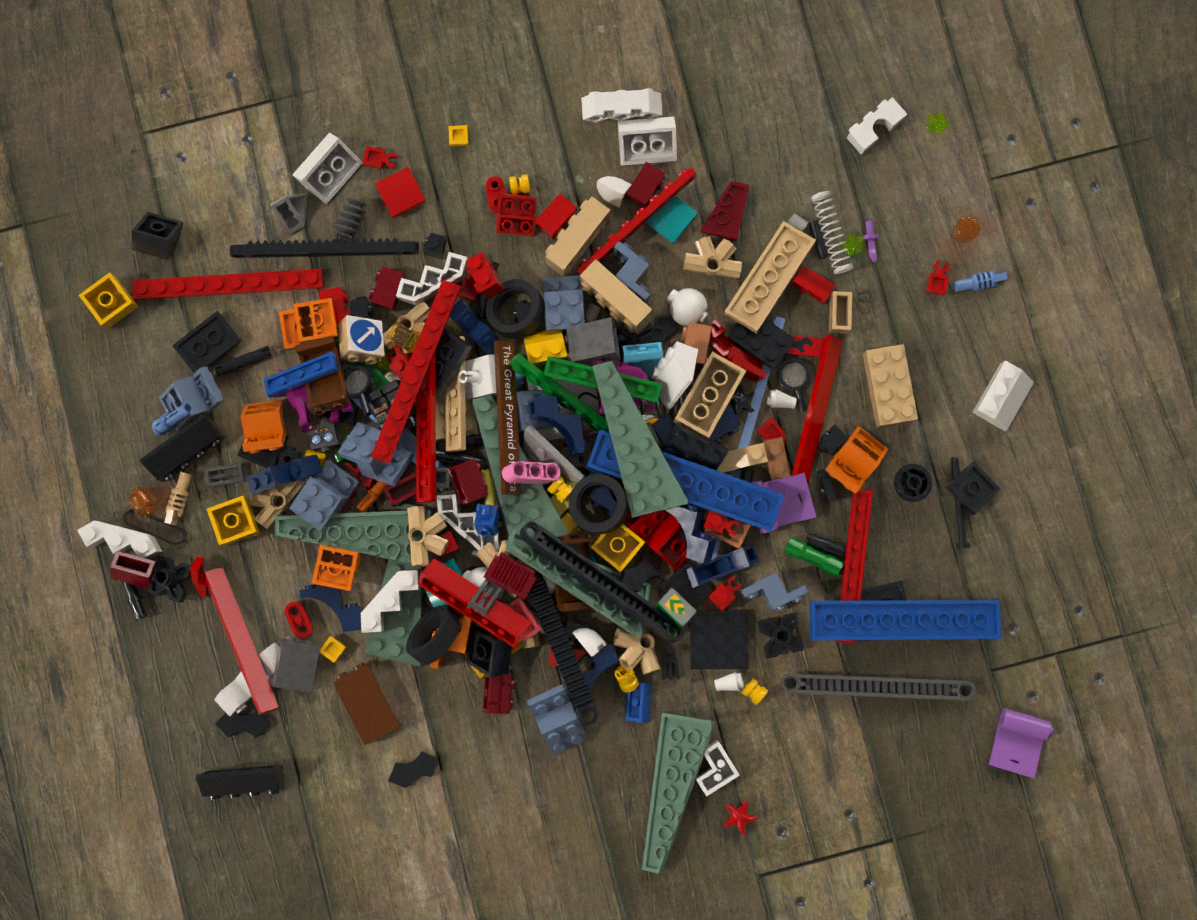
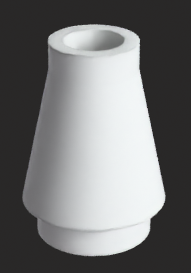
M775 389L769 391L767 405H771V408L794 409L797 399Z
M734 672L714 680L716 691H740V689L744 688L741 673L736 674Z

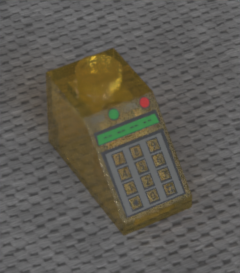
M396 321L386 338L411 354L415 349L419 335Z

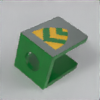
M673 588L655 604L657 608L669 615L680 627H683L696 613V610ZM670 628V633L673 636L677 631L674 628Z

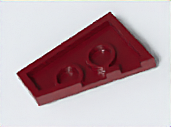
M730 181L699 233L736 241L749 185Z

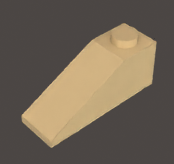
M764 443L729 451L717 471L728 473L767 464L768 459Z

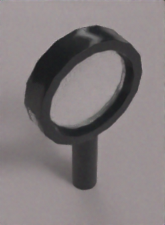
M793 358L786 360L780 366L778 380L785 389L795 392L799 412L807 410L802 389L810 380V369L803 360Z
M363 366L350 367L344 373L347 394L351 398L359 399L364 416H370L372 412L366 395L372 389L373 376Z

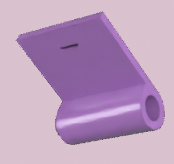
M805 473L762 483V481L753 482L756 485L785 495L772 531L782 525L817 517ZM759 528L760 533L770 532L765 529Z
M1004 708L1000 715L988 765L1034 779L1043 741L1047 740L1048 737L1050 738L1053 734L1051 722Z

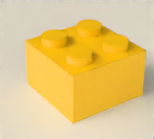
M110 272L79 295L100 325L106 329L111 328L138 308V305L118 278Z
M240 496L207 508L220 546H227L261 533L255 520L253 509L250 506L249 498L246 496Z
M622 524L613 532L601 534L590 548L621 573L645 541Z

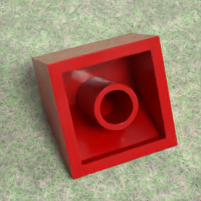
M669 513L645 539V543L677 571L688 559L686 558L687 541L682 526Z

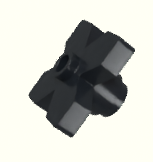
M159 556L156 563L158 571L155 573L154 580L151 581L147 592L158 596L167 592L169 600L183 603L187 592L181 582L191 578L190 568L192 565L180 563L175 567L173 559Z
M795 613L783 615L779 625L769 618L757 621L759 632L770 637L763 647L765 658L778 657L783 646L792 653L804 650L802 639L791 633L798 624ZM778 632L783 633L782 639L777 638Z

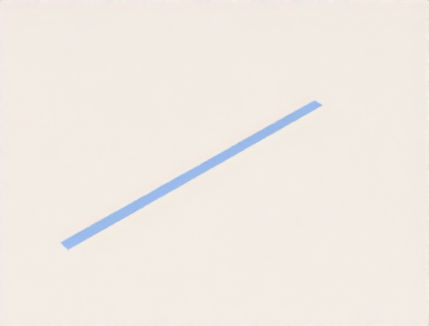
M776 316L774 324L783 329L785 319ZM764 364L762 370L767 373L765 379L757 382L755 394L751 402V407L755 411L752 413L748 412L738 449L747 447L750 443L771 371ZM741 470L732 471L730 475L739 478ZM717 539L712 559L716 558L721 543Z

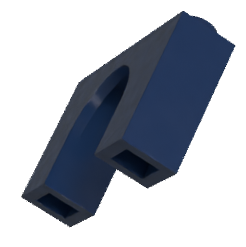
M729 403L709 439L716 443L723 441L721 437L728 434L731 436L738 432V427L741 425ZM669 414L652 423V427L662 445L675 426Z

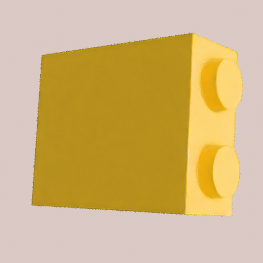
M544 329L534 331L524 337L528 361L537 368H545L548 356L568 361L561 330L547 331Z

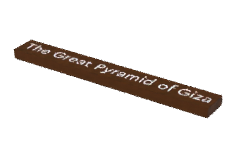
M497 340L494 341L501 493L502 495L518 496L522 495L521 483H509L502 476L504 467L520 461L516 377L512 366L508 364L512 357H514V342Z

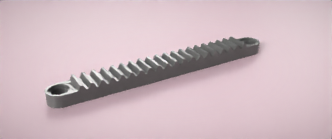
M789 673L784 675L780 682L785 692L795 694L965 701L971 700L976 694L974 684L964 680ZM788 678H793L796 681V686L793 689H788L785 685ZM963 685H967L970 688V693L967 696H963L960 693V688Z

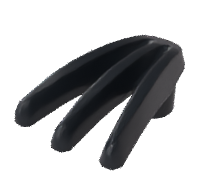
M669 646L664 652L662 679H665L667 662L669 663V679L673 680L672 662H674L677 679H680L675 650Z

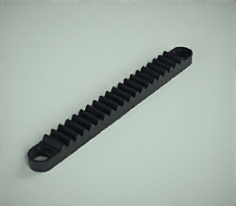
M366 238L362 242L359 239H356L355 242L348 239L347 243L343 239L339 243L335 239H333L332 243L328 239H325L324 243L320 239L316 243L311 239L309 243L305 240H302L301 243L295 240L293 244L290 240H287L286 244L282 240L278 244L274 240H272L271 244L267 240L263 244L258 240L256 244L249 241L248 244L230 246V257L419 254L418 242H398L396 238L392 242H390L389 238H386L385 242L381 238L377 242L373 238H371L370 242H367Z
M530 521L521 528V538L532 546L535 552L539 551L541 556H546L547 560H552L554 565H559V569H565L566 573L572 574V578H577L579 583H585V587H590L592 592H598V596H603L605 601L609 600L611 605H616V608L622 609L624 614H629L630 618H635V622H641L642 626L648 627V631H653L655 636L659 635L670 643L678 642L683 638L684 628L680 627L669 615L542 526ZM527 528H531L535 532V537L528 535ZM670 628H674L677 631V637L671 635Z
M535 570L534 576L537 578L529 591V596L577 715L583 724L591 725L598 719L597 708L544 577ZM586 709L594 712V718L591 721H586L583 718V712Z

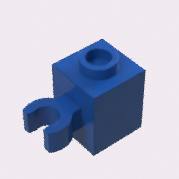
M477 504L474 526L478 535L497 536L501 517L497 505Z

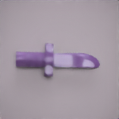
M866 221L867 235H863L862 239L868 241L869 256L873 262H876L875 240L879 239V235L874 234L873 221Z

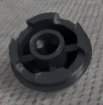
M907 464L901 467L895 474L894 488L902 499L908 502H918L929 495L932 488V478L923 466Z

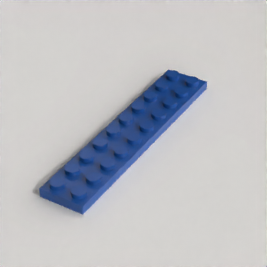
M600 429L587 467L622 479L610 432ZM662 451L689 503L772 532L785 496L784 494Z
M1000 600L809 601L810 641L1001 639Z

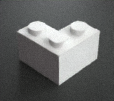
M718 740L707 746L704 756L711 767L696 777L706 797L740 776Z

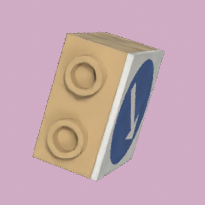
M347 315L338 323L340 359H345L349 362H365L368 365H373L385 356L382 321Z

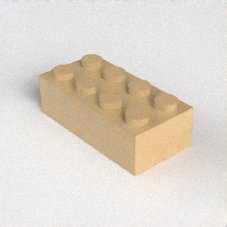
M591 197L589 200L586 199L581 204V211L578 215L574 214L568 222L570 224L566 230L562 229L557 236L558 241L554 245L551 244L545 251V254H547L545 256L546 265L562 277H566L610 220V209L594 197Z
M596 259L580 275L581 285L583 286L582 290L588 296L593 295L597 299L596 303L604 309L606 307L611 311L610 315L616 321L621 320L625 324L624 328L632 334L634 332L638 336L653 320L652 309Z
M904 344L866 350L862 355L876 428L911 423L918 420Z
M712 352L673 423L676 424L678 422L709 438L746 370Z

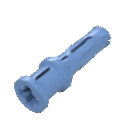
M185 402L171 413H165L160 419L153 421L152 429L154 433L162 436L168 430L174 429L177 422L193 413L194 408L189 402L186 404Z

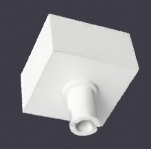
M485 355L465 361V371L459 373V377H465V379H459V381L465 383L466 400L488 395L497 397L495 355Z

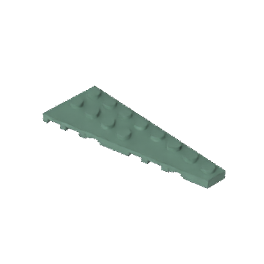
M608 361L593 365L632 518L688 504V499L614 363Z
M491 395L472 399L508 535L512 530L520 532L521 528L530 521L539 524L557 538L568 535L565 525L541 484L521 483L522 495H502L497 405ZM519 445L520 461L529 462ZM527 528L528 535L535 537V532L531 528Z
M403 503L401 511H407V508L414 507V505ZM388 559L381 590L398 571L419 570L421 575L422 566L412 567L410 563ZM422 587L421 590L402 591L403 611L383 612L384 631L370 632L365 649L366 654L421 666V663L406 652V643L412 629L421 619Z
M425 510L426 520L431 517V510ZM408 511L333 514L325 528L321 531L299 515L275 516V536L412 564L410 540L408 538ZM415 533L414 540L420 541L423 533ZM428 551L430 564L433 560L432 552Z
M515 530L509 532L506 545L507 551L635 637L642 635L643 626L641 622H635V618H630L629 614H624L622 609H617L616 605H611L609 600L605 601L603 596L597 595L598 592H592L590 587H585V583H579L578 579L572 578V574H567L565 569H559V565H554L552 560H547L546 556H541L539 551L535 552L534 548L521 538L520 532ZM593 562L622 582V573ZM644 582L641 592H636L647 601L650 584Z
M662 713L642 870L658 874L663 873L714 729L715 721Z

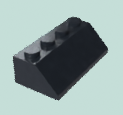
M202 414L139 461L158 481L168 482L175 477V473L180 469L181 471L187 469L191 465L190 462L195 458L200 459L206 455V451L209 448H215L220 445L225 436L212 418Z
M283 764L204 771L196 775L202 797L208 796L209 800L220 799V795L236 798L240 797L241 793H248V796L260 795L259 792L267 791L268 795L278 794L279 790L285 788Z

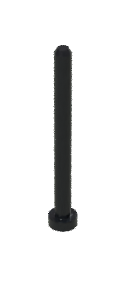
M957 457L951 458L953 480L960 474ZM955 498L959 544H956L957 549L970 548V543H967L963 505Z

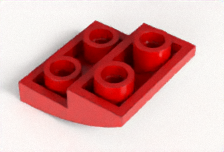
M409 167L375 183L393 219L426 202Z
M498 193L496 233L534 236L536 220L534 215L537 197Z

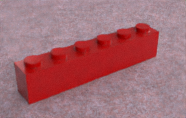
M433 559L420 575L419 586L513 648H516L522 641L532 624L526 617L521 616L497 599L485 617L481 615L482 612H475V608H468L469 602L479 587L436 559ZM483 591L482 594H481V595L479 596V598L477 599V601H476L477 604H479V602L481 601V599H482V598L484 597V595L486 594L485 591ZM490 595L486 602L483 604L484 608L486 607L490 599L493 597L492 595Z

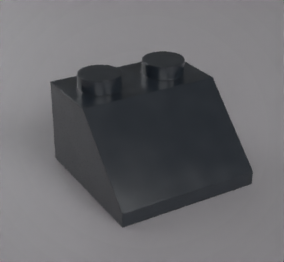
M147 212L132 230L131 250L168 260L176 249L183 222Z
M472 626L466 663L490 678L508 674L512 646L485 628Z

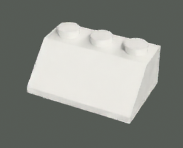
M674 117L618 121L621 165L677 161Z
M328 133L293 173V176L324 204H327L363 162L338 137Z
M677 341L672 348H668L665 358H661L658 367H655L651 374L653 382L662 384L659 398L667 409L672 408L693 381L698 349Z
M1004 361L998 366L972 413L1006 432L1034 382L1022 369L1008 361Z

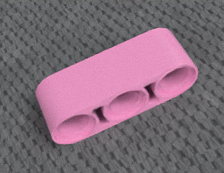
M518 461L504 467L502 476L509 483L544 485L557 480L560 477V469L553 463Z

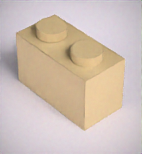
M833 291L830 295L829 333L848 334L851 331L852 292Z

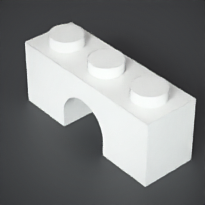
M893 97L889 101L886 99L877 106L878 110L874 113L870 111L864 116V121L861 124L856 123L848 130L850 133L847 139L861 155L878 140V136L873 131L874 125H884L891 131L907 116V113Z

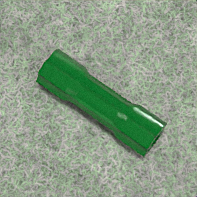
M790 537L784 549V553L810 563L834 577L838 576L843 566V561L809 547L804 542Z

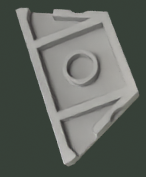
M531 424L525 429L523 453L529 462L556 464L560 469V476L565 482H579L584 475Z

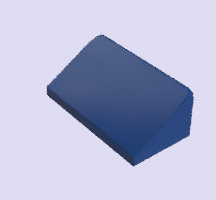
M639 683V686L634 691L627 692L625 721L649 722L651 683Z

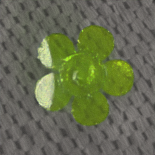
M942 112L937 113L936 116L931 114L928 117V121L931 123L927 125V129L929 131L935 129L936 134L943 133V128L948 127L949 121L943 120L945 115Z
M850 233L847 235V240L842 241L846 242L842 244V247L848 249L846 251L848 255H853L854 249L857 253L863 250L862 245H859L863 243L861 236L855 238V235Z
M385 350V356L376 364L380 368L384 366L389 371L391 370L389 365L392 361L387 358V355L391 354V352Z

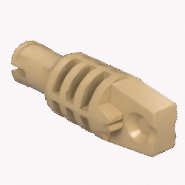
M180 472L177 485L171 491L172 494L170 495V500H168L165 511V523L177 525L189 496L187 490L192 475Z

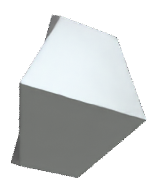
M308 193L286 195L270 204L289 235L305 227Z

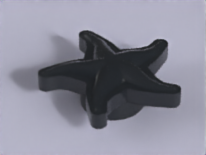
M740 384L730 399L734 407V413L736 415L739 414L741 408L752 413L755 410L751 407L749 400L755 393L754 391L745 393Z

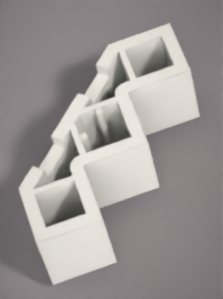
M650 88L633 91L590 92L589 95L582 97L583 120L597 123L609 118L624 121L634 117L643 119L659 117L663 115L661 93L655 92Z
M449 252L444 270L425 265L420 283L401 278L396 294L397 299L417 306L422 300L426 301L437 294L442 280L454 284L463 281L466 268L468 267L465 261L468 258Z
M457 494L437 496L438 514L460 535L472 543L476 549L480 550L489 542L496 550L500 549L502 543L501 529H498L497 536L478 535L474 526L476 512L461 513V503Z
M94 520L77 530L86 547L94 548L106 541L113 554H116V551L124 553L133 548L138 557L151 559L163 552L154 536Z
M419 570L398 571L361 612L362 633L383 632V612L403 611L402 591L421 590V586L418 585L420 578Z
M275 642L259 655L268 681L269 677L273 678L279 652V646ZM242 671L214 699L229 716L235 712L238 714L247 707L246 703L252 698Z

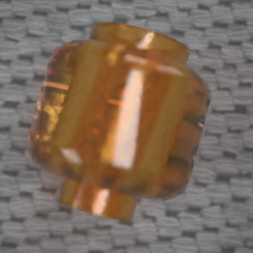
M972 216L961 217L953 227L955 238L963 243L972 241L980 232V224Z
M137 487L130 492L131 495L128 498V503L135 514L148 516L156 510L157 499L149 488Z

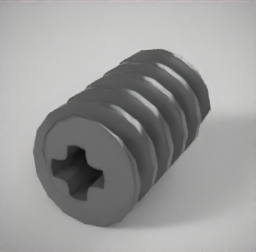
M347 197L346 201L349 204H343L345 210L340 211L342 217L336 219L339 224H334L333 228L336 231L333 232L343 238L354 240L350 234L357 233L354 226H361L357 219H364L360 212L367 213L363 206L367 205L358 199Z

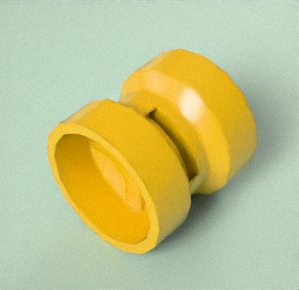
M528 174L518 178L515 176L509 177L512 194H519L521 192L525 194L531 193Z
M560 476L551 484L548 491L551 494H555L557 499L563 503L571 494L573 487L567 485Z
M620 666L615 671V677L623 692H632L639 686L634 670L630 671Z
M754 678L741 691L743 695L749 696L755 705L768 692L765 687L759 686L758 681Z

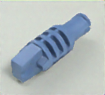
M995 270L972 274L967 279L954 281L953 287L955 292L970 289L979 291L997 287L998 281L1008 279L1007 272L996 274Z

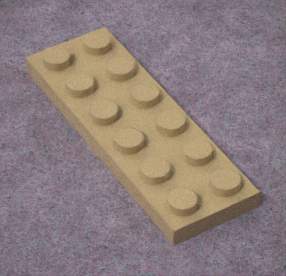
M783 221L726 308L724 314L757 333L815 244L816 239Z

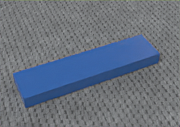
M331 351L263 379L267 396L269 398L275 397L337 372L339 368L335 353Z

